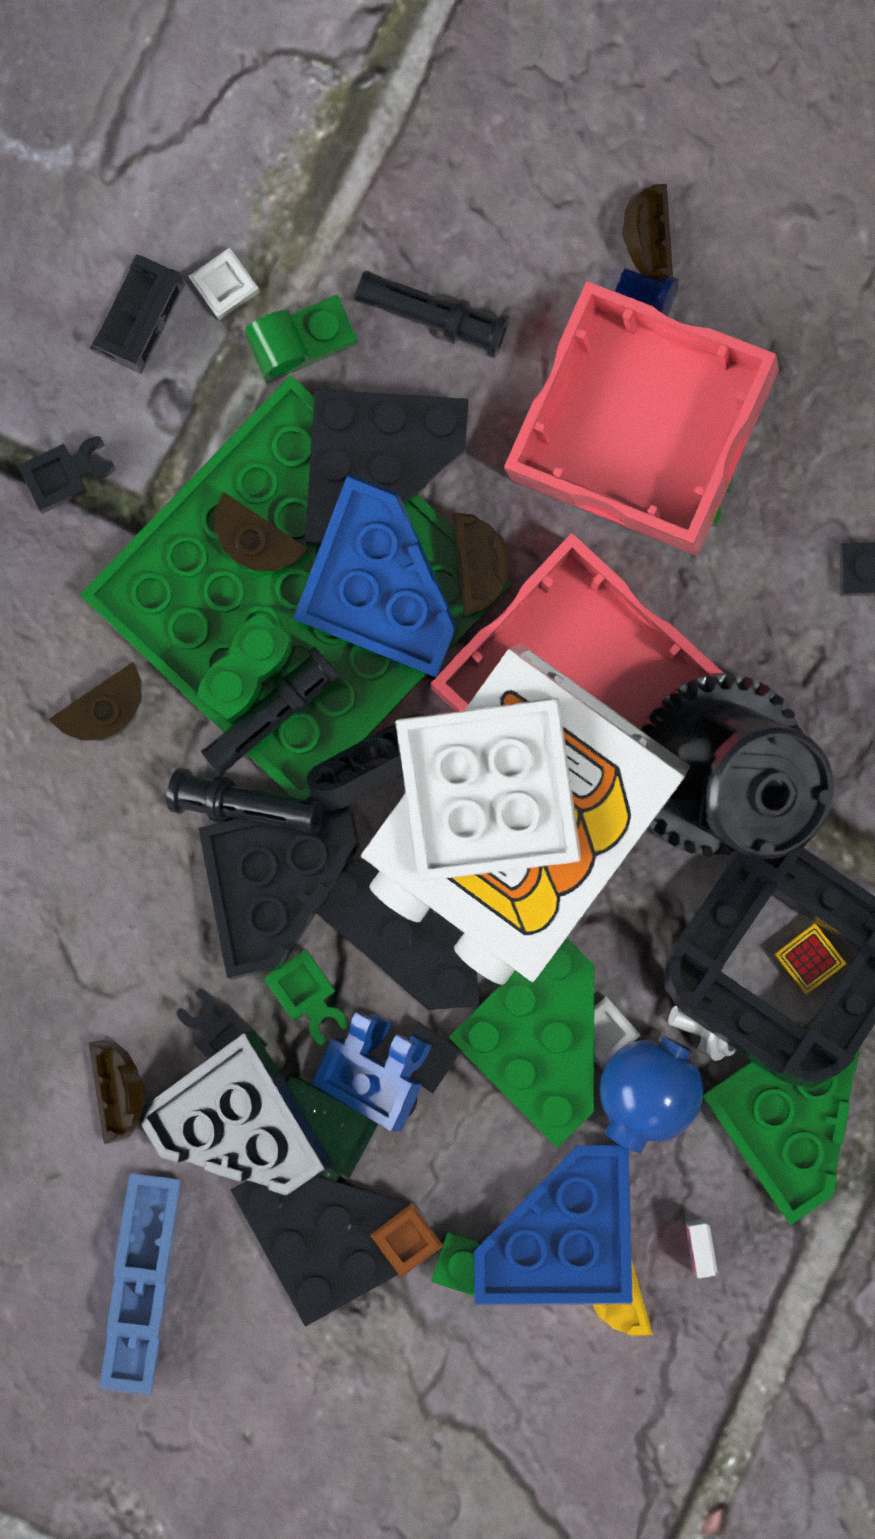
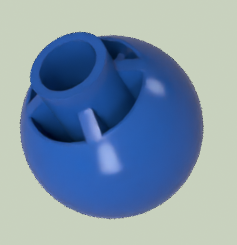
M663 1036L660 1042L653 1039H642L629 1043L610 1058L603 1070L599 1088L602 1108L611 1121L605 1131V1134L610 1139L631 1151L641 1153L647 1141H668L679 1136L690 1127L702 1105L703 1082L698 1067L687 1058L691 1052L689 1048L670 1037Z

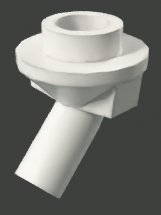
M677 1006L671 1010L668 1024L700 1036L701 1040L698 1050L710 1059L718 1061L725 1056H731L735 1053L736 1049L689 1018Z

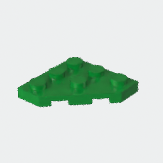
M567 937L533 983L515 970L504 985H500L449 1036L453 1043L556 1148H559L595 1112V966Z
M813 1018L807 1021L801 1027L806 1030L812 1022ZM859 1050L854 1055L856 1058L846 1069L829 1081L813 1088L792 1085L781 1081L751 1060L703 1093V1099L790 1225L834 1196L837 1179L836 1170L841 1144L844 1141L850 1107L849 1099L854 1072L857 1069Z

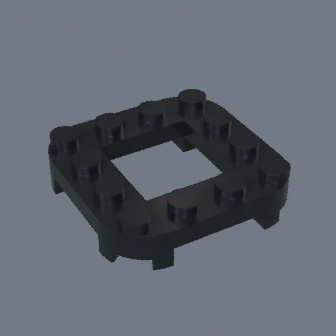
M806 845L789 855L773 859L753 858L738 852L672 947L666 962L664 987L684 1014L767 1072L786 1083L813 1088L834 1078L856 1058L854 1055L875 1025V896L804 848ZM772 894L857 951L806 1030L721 972L725 963Z

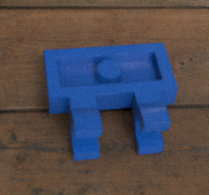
M355 1012L346 1041L338 1038L331 1039L312 1085L386 1129L402 1131L422 1086L421 1083L410 1078L411 1074L425 1061L432 1045L417 1036H410L407 1039L402 1035H395L389 1050V1057L386 1063L370 1055L372 1049L383 1041L392 1022L375 1013H371L368 1017L361 1012Z

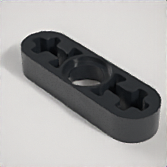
M415 714V715L408 716V717H406V718L419 717V716H427V715H426V714ZM396 723L313 767L306 778L311 800L320 801L323 810H338L403 776ZM373 759H387L386 761L377 765H364L366 762Z

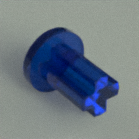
M625 268L621 273V278L615 292L653 306L659 312L668 316L677 294L679 279L669 276L664 283Z

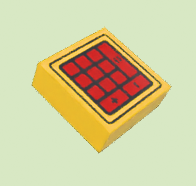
M812 923L773 953L774 957L804 995L810 993L847 964L816 923Z

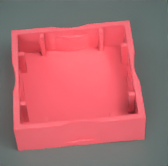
M586 281L557 346L555 363L550 377L542 391L533 401L504 468L514 483L698 556L779 372L777 354L710 328L696 327L678 322L659 312L653 306Z
M571 533L521 586L519 593L491 624L481 629L431 682V689L455 712L464 711L508 649L522 643L641 730L645 720L655 706L674 689L695 678L723 672L669 622L662 620L645 608L630 591L626 582Z

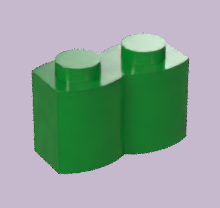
M261 613L252 617L237 631L232 640L229 655L218 660L206 672L200 683L197 697L231 724L237 722L238 719L255 706L261 694L262 683L275 677L286 665L293 649V641L290 635Z

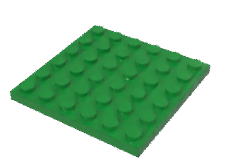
M290 375L81 592L80 596L223 732L233 724L204 704L197 697L198 689L210 667L218 660L229 655L232 640L245 622L261 613L289 634L293 641V649L289 660L275 677L262 683L261 694L255 706L275 689L273 686L276 682L275 679L280 674L284 676L290 674L310 657L308 651L315 646L338 672L344 682L339 686L332 684L310 703V711L306 714L302 713L300 716L297 713L293 714L260 744L247 753L293 798L309 800L311 796L306 781L309 771L323 761L368 738L428 674L293 619L321 545L305 544L315 397ZM223 492L308 548L309 552L296 565L276 572L256 573L239 566L223 550L215 531V510ZM416 495L404 507L457 624V629L448 649L449 652L512 586V582L508 579L499 597L483 611L464 616L454 527L422 497Z

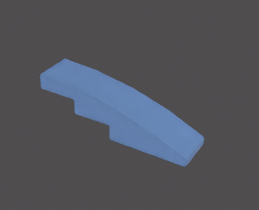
M129 1174L113 1271L114 1285L106 1328L108 1335L99 1384L101 1390L152 1396L174 1246L181 1188L180 1179Z

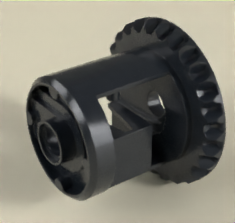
M719 673L698 677L682 684L665 696L645 720L641 730L690 765L685 777L649 824V827L659 837L672 846L690 854L694 853L708 857L720 854L730 856L732 852L738 851L753 858L773 859L789 855L802 848L818 833L826 821L834 793V779L830 763L820 746L810 737L803 734L802 729L796 722L795 713L784 702V698L774 692L769 686L738 674ZM713 756H717L711 766L713 770L709 773L708 766Z

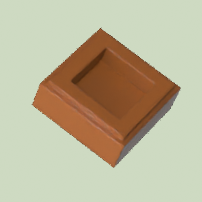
M413 1202L370 1234L400 1277L406 1275L443 1247V1243Z

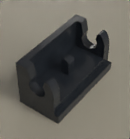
M136 254L123 285L98 335L93 340L90 347L91 351L142 374L185 286L181 273Z

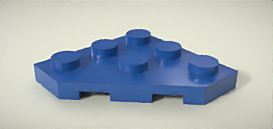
M350 473L345 479L293 619L437 677L457 629V624L399 493Z
M621 1145L576 1146L519 1204L505 1221L474 1251V1306L632 1304L629 1150Z

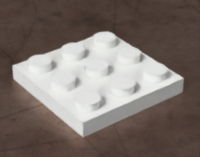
M559 698L404 718L396 721L419 881L579 862L581 860Z

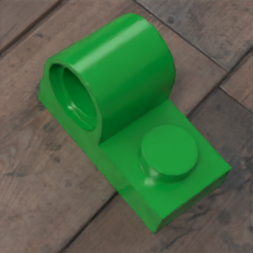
M338 294L293 314H290L288 310L272 312L253 321L245 328V337L266 384L358 345L357 337Z

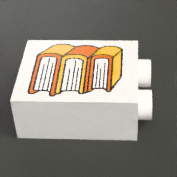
M522 643L508 649L465 710L559 698L581 860L579 862L419 881L406 793L361 855L362 858L380 870L369 887L383 903L398 914L414 922H421L429 909L432 908L464 932L454 946L458 956L475 971L501 985L507 982L515 970L532 983L535 981L680 784L690 767L686 762Z

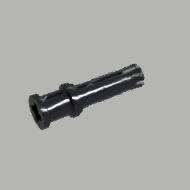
M367 270L363 272L355 293V301L374 306L388 313L443 332V337L447 338L448 342L455 344L459 340L486 350L487 356L494 359L501 348L510 321L509 315L502 313L497 317L472 308L468 300L456 299L453 303L401 283L382 278V276Z
M315 646L308 651L310 657L287 676L280 674L275 679L276 682L273 684L275 689L238 719L216 740L201 750L202 755L218 774L223 776L237 761L260 744L293 714L297 713L300 716L302 713L306 714L310 711V703L332 684L339 686L344 682L338 672Z
M178 768L174 771L168 783L166 802L169 811L182 814L185 810L207 814L209 820L218 822L229 817H236L268 825L292 828L310 834H316V830L319 831L323 822L324 810L320 801L303 800L271 792L247 789L236 786L234 781L226 776L218 775L214 779L194 776L189 769Z

